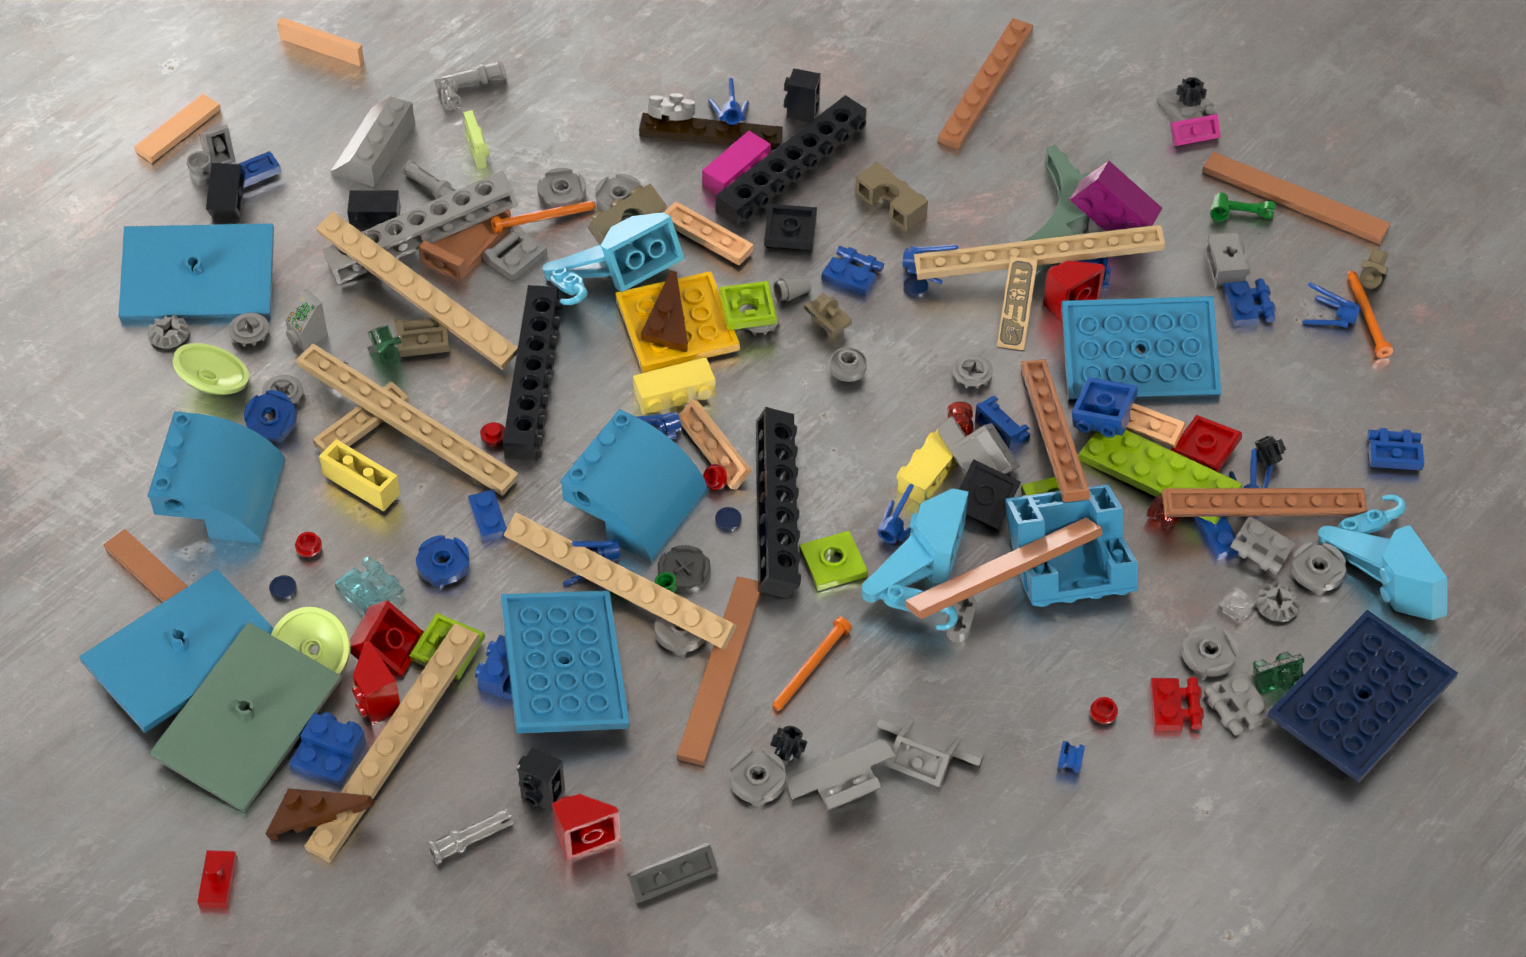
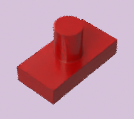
M206 851L197 900L199 908L228 909L237 861L235 851Z

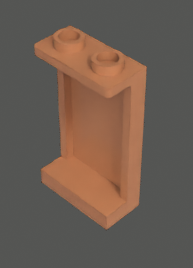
M507 210L496 216H499L500 219L511 217V212ZM491 218L432 244L424 240L419 245L421 263L462 282L482 260L481 253L486 249L494 247L511 227L503 228L502 233L495 234L492 229Z

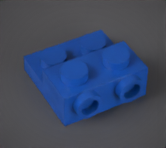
M1088 377L1071 412L1073 427L1082 433H1088L1092 430L1101 432L1104 436L1110 438L1115 435L1123 436L1131 418V407L1138 394L1137 385Z
M499 635L496 642L490 641L486 650L488 658L485 663L480 662L478 664L475 678H477L480 691L512 701L505 636Z
M323 712L322 715L313 713L301 733L302 742L289 762L290 770L341 788L366 744L362 727L353 721H348L347 724L338 722L335 716L327 712Z

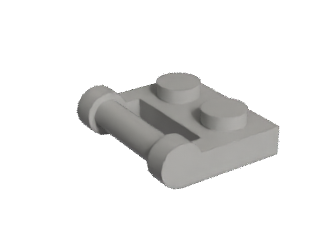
M517 225L510 230V234L494 247L482 252L481 257L485 263L514 282L547 255V247L526 234ZM515 241L519 242L517 246L501 259L497 257Z

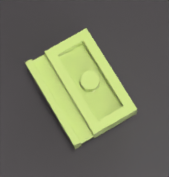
M472 110L463 112L465 134L477 169L486 168V157L490 155L487 143L483 141L482 129L478 126Z

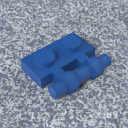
M839 246L836 255L843 257V259L840 260L832 257L821 273V280L866 297L877 278V274L871 271L881 272L884 268V263L877 261V258L874 256H865L857 253V250L854 248ZM852 262H856L863 266L862 268L857 267L855 265H852Z
M1260 278L1255 281L1256 288H1250L1248 281L1223 284L1222 291L1233 327L1258 325L1259 317H1265L1267 322L1275 321L1276 308L1270 300V288L1265 284L1264 279ZM1254 300H1260L1261 305H1255Z
M1387 428L1368 430L1370 467L1423 470L1424 454L1423 444L1420 443L1421 433H1413L1411 430L1402 429L1401 432L1388 431Z

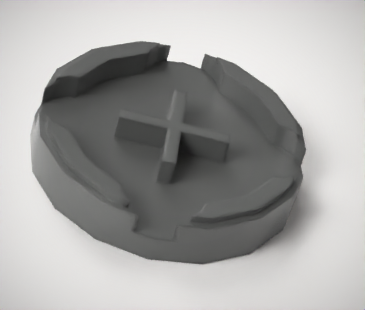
M689 545L671 548V551L661 555L657 564L658 574L669 572L676 577L677 590L675 592L679 594H689L702 589L708 583L711 575L709 558L699 548Z

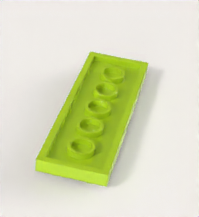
M1125 430L1123 436L1115 435L1111 438L1096 431L1079 452V461L1162 500V491L1165 488H1242V483L1128 430ZM1221 517L1200 518L1206 521L1208 520L1216 525Z

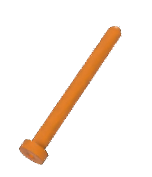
M586 201L500 219L499 216L491 217V225L494 233L497 234L502 233L503 228L591 211L596 208L594 201Z
M1349 271L1347 278L1375 341V354L1378 358H1387L1393 353V347L1391 343L1386 342L1357 273Z
M840 616L834 620L832 631L775 699L772 705L774 710H782L842 634L847 635L852 630V625L848 620Z

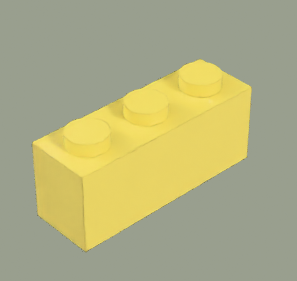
M705 357L634 375L633 388L642 414H647L674 406H682L689 403L691 399L698 401L716 396V379Z
M938 429L927 436L924 446L921 449L915 450L909 464L902 466L896 477L898 480L897 492L904 494L908 485L913 484L914 487L908 498L919 504L929 500L958 465L939 436Z
M337 439L319 456L323 476L383 512L400 495L396 474Z

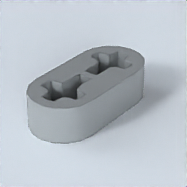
M973 596L952 605L958 614L957 622L962 623L959 631L954 630L957 623L951 629L945 630L947 638L953 642H963L970 634L977 605L976 599ZM963 604L968 605V607H966L965 613L960 612V608Z

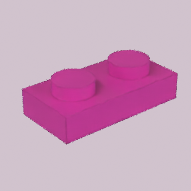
M1218 114L1170 122L1173 146L1221 137Z

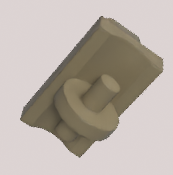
M1372 248L1368 261L1362 260L1361 267L1365 269L1360 274V281L1364 287L1369 289L1378 287L1382 282V274L1387 275L1389 270L1385 266L1388 257L1387 252Z
M822 293L814 301L804 304V310L811 315V320L816 324H820L827 331V335L831 339L841 336L844 333V329L852 325V319L838 307V301L834 297H828Z

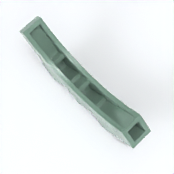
M1056 145L1047 147L1045 165L1056 183L1059 203L1047 223L1031 237L1023 241L1077 235L1088 230L1090 218L1069 199L1079 182L1090 173L1087 172L1081 175L1079 170L1068 161L1066 154L1061 152ZM1057 263L1038 265L1036 273L1057 265Z

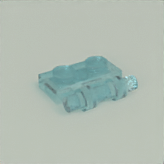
M366 557L362 561V565L367 569L365 572L361 573L355 567L334 582L335 589L363 615L371 605L386 600L390 602V599L387 597L389 594L393 593L396 597H400L404 593V588L399 585L400 581L394 575L386 573L384 566L379 561H373L370 557ZM376 578L382 583L378 588L372 583Z

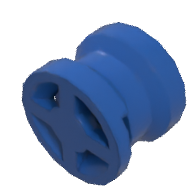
M1063 741L1057 768H1072L1074 772L1080 773L1085 745L1072 746L1069 742Z

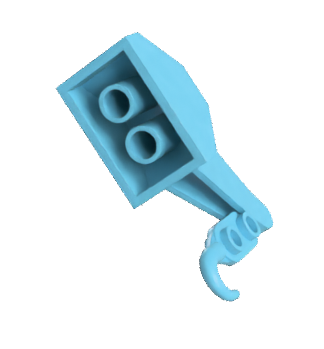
M662 212L631 216L612 226L602 244L565 258L548 262L542 266V270L546 280L551 281L554 286L569 295L577 294L573 298L560 300L561 304L574 305L587 297L588 291L584 287L582 278L611 276L615 288L623 292L685 258L671 216Z
M952 488L920 504L918 513L912 514L909 538L863 582L861 595L865 601L876 602L882 599L889 607L909 611L905 600L924 591L906 586L925 577H928L932 583L942 584L949 580L965 525L968 491ZM949 606L939 611L946 613L949 616V621L945 624L936 625V629L948 630L954 627L958 621L956 609L953 606Z
M1392 494L1382 496L1383 501L1390 500L1396 502V508L1387 511L1372 509L1342 520L1338 527L1326 525L1318 530L1319 545L1322 546L1323 543H1327L1336 547L1344 555L1346 561L1383 583V587H1380L1382 598L1385 602H1389L1395 611L1429 620L1447 616L1448 578L1413 528L1408 525L1396 529L1391 539L1369 535L1370 533L1380 531L1390 521L1403 515L1406 511V503L1400 496Z

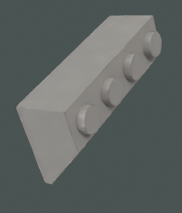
M389 97L373 106L331 170V175L375 187L415 124L412 102Z

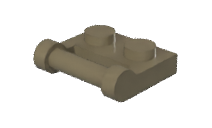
M433 318L409 321L395 319L397 338L400 337L401 342H397L399 357L450 352L448 331Z

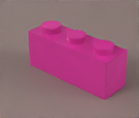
M748 131L702 170V187L717 195L771 153V144Z

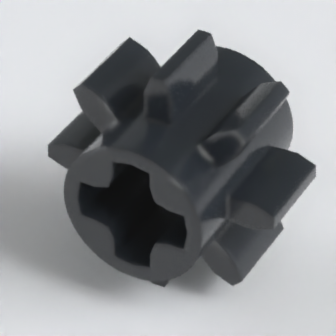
M1189 77L1186 80L1182 79V84L1177 86L1176 92L1177 95H1180L1179 102L1190 107L1197 104L1200 105L1201 99H1205L1207 89L1203 88L1204 82L1195 77Z
M1268 435L1255 441L1256 448L1254 449L1257 451V463L1261 461L1267 467L1283 460L1281 454L1284 453L1286 448L1282 439L1276 440L1273 435Z
M785 726L783 729L779 727L777 733L773 734L770 743L771 746L776 747L774 754L785 761H791L794 758L800 759L801 753L805 751L807 741L802 740L803 733L801 730L794 726Z

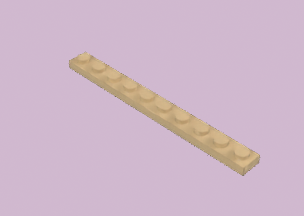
M332 211L316 227L318 234L501 370L517 355L518 348L335 212Z
M1161 225L914 254L917 280L1009 269L1010 256L1038 260V266L1063 263L1066 260L1080 261L1165 250V240Z
M312 344L296 359L298 367L492 490L494 489L501 496L518 480V473L315 344Z
M515 512L503 535L723 650L728 646L737 628V625L585 547L572 546L573 541Z
M453 625L341 793L370 795L374 799L480 640L477 633L460 625ZM366 809L355 814L348 810L337 814V820L319 825L305 844L306 851L331 863Z

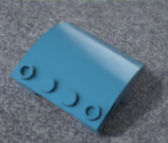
M621 409L615 413L560 480L564 501L605 521L606 540H617L620 548L652 563L708 491L706 481L697 466L675 442L652 425Z
M174 411L147 496L150 498L154 515L204 520L209 539L261 544L285 463V457L269 440L241 424L211 415Z
M1109 484L1088 487L1090 500L1063 502L1060 491L1005 499L1013 551L1083 518H1088L1102 528L1101 537L1019 574L1032 606L1046 607L1056 602L1073 603L1077 599H1100L1105 595H1126L1129 592L1138 591V562L1123 537V508Z

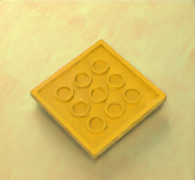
M711 271L678 278L688 340L687 352L641 340V332L665 281L615 293L619 310L642 373L740 350V343L734 329L727 330L719 290Z

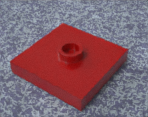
M1196 415L1182 433L1176 447L1171 448V451L1218 472L1241 441L1242 432Z

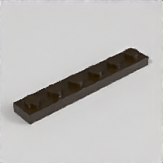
M642 113L639 126V136L723 145L734 144L745 133L750 131L770 143L772 150L781 145L783 127L741 122L733 125L725 121L701 118L674 121L669 120L667 115H662V119L652 117L648 113Z

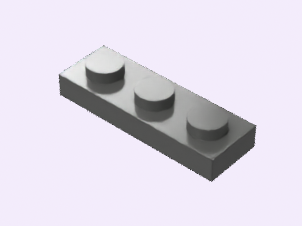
M707 842L630 872L627 875L635 900L640 903L719 872L711 845Z

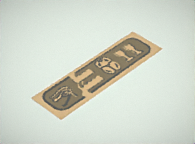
M1010 256L997 347L1024 351L1038 261L1036 259Z

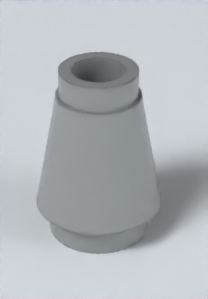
M809 277L780 278L774 282L773 290L778 301L788 302L812 290V283Z

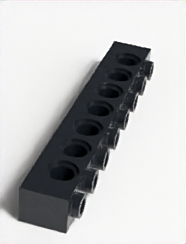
M844 95L715 196L716 213L736 227L742 222L749 220L756 211L764 208L775 196L782 194L789 185L797 182L808 170L815 168L822 159L830 156L841 144H845L855 133L862 131L867 122V109L847 95Z
M528 285L503 437L504 459L536 460L537 450L542 449V435H539L540 430L545 429V414L542 413L543 409H548V394L545 393L546 389L550 390L551 374L548 373L549 370L554 368V355H551L552 350L557 348V335H554V333L559 331L560 316H557V313L562 312L563 304L560 303L563 297H558V287Z
M765 407L756 420L758 592L788 599L793 591L799 588L801 583V574L798 572L801 554L798 552L800 531L797 530L799 518L797 498L799 488L796 487L798 467L795 462L798 447L795 445L797 426L794 425V414Z

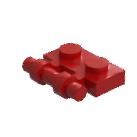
M1190 677L1187 679V687L1180 688L1179 678H1151L1150 691L1154 731H1182L1183 722H1191L1193 730L1201 729L1204 710L1200 707L1202 689L1198 686V679ZM1181 701H1189V708L1182 709Z

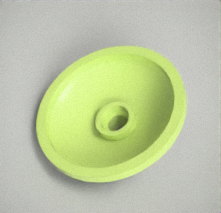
M190 343L179 347L173 356L172 363L177 374L183 381L199 391L214 395H229L241 391L247 385L249 372L244 363L235 355L222 348L203 343Z
M303 607L293 610L276 624L271 633L272 636L339 675L342 674L350 656L348 632L340 619L327 610L316 607ZM314 645H317L319 651L317 654L313 655L311 652V648Z

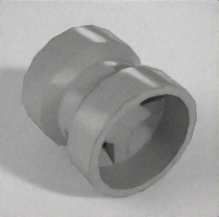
M204 151L193 152L187 158L190 178L197 185L208 184L210 179L212 161L210 155Z

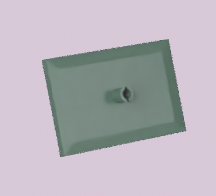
M248 622L150 751V757L245 813L297 742L313 713H318L342 680L341 675Z

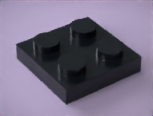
M769 204L764 246L813 250L817 207Z
M973 459L959 490L969 492L966 515L998 530L1006 515L1005 499L1015 496L1021 482Z

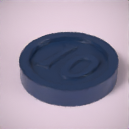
M914 275L904 281L903 288L907 295L921 297L928 291V282L926 279L917 280V275Z
M724 507L715 515V523L723 531H734L741 525V513L735 508Z
M287 575L274 578L269 585L270 594L277 600L292 598L297 591L295 580Z

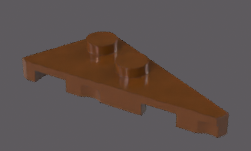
M670 271L641 332V340L687 352L688 340L677 272Z
M288 788L265 834L270 840L275 841L279 839L280 833L292 829L298 833L309 827H316L337 820V814L351 810L353 814L364 811L368 807H373L375 801L370 795Z

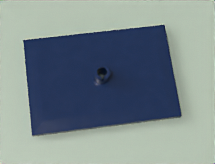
M1366 610L1268 711L1267 717L1359 783L1457 678L1458 672Z

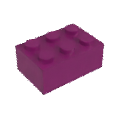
M1109 160L1083 178L1069 199L1104 231L1153 226L1162 210L1158 203Z

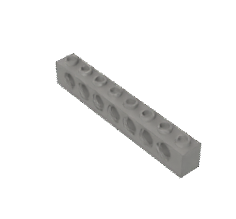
M502 170L378 224L362 233L398 259L418 250L419 245L424 240L432 244L518 206L513 188ZM333 244L322 249L338 285L369 272Z

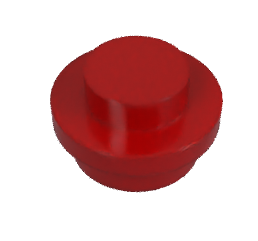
M497 422L485 424L480 430L482 441L490 447L501 445L503 443L505 427Z
M712 464L703 473L706 486L712 490L722 489L727 482V472L721 464Z
M303 532L297 537L295 549L300 556L312 557L321 551L322 542L315 533Z
M1100 697L1091 704L1090 715L1093 720L1100 724H1109L1117 718L1118 708L1112 699Z

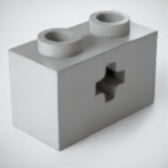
M1237 232L1208 235L1205 253L1215 288L1223 287L1224 283L1245 281L1246 275L1250 274V263L1248 260H1245L1244 243L1240 242Z

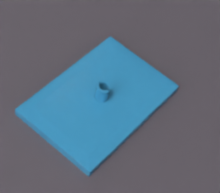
M273 223L124 226L119 319H163L164 315L172 317L174 314L178 318L184 319L236 318L244 313H257L264 317H271Z
M1214 296L1062 301L1068 401H1077L1088 377L1137 385L1138 394L1135 399L1212 397L1222 394Z
M216 568L86 651L79 658L88 671L143 732L146 733L187 704L248 622L269 634L272 633L274 628Z
M610 591L501 594L500 601L516 734L629 729V716Z

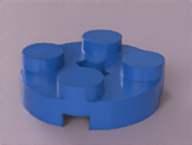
M269 390L265 391V394L254 396L248 402L244 411V421L247 428L257 432L270 442H282L296 424L297 408L289 397L280 391ZM272 411H275V419L267 422L266 413L271 414Z
M438 535L427 539L420 545L419 553L415 560L417 571L433 587L440 588L454 583L469 572V551L465 543L455 537H453L454 540L446 539L445 535ZM439 557L443 559L449 558L446 563H438Z

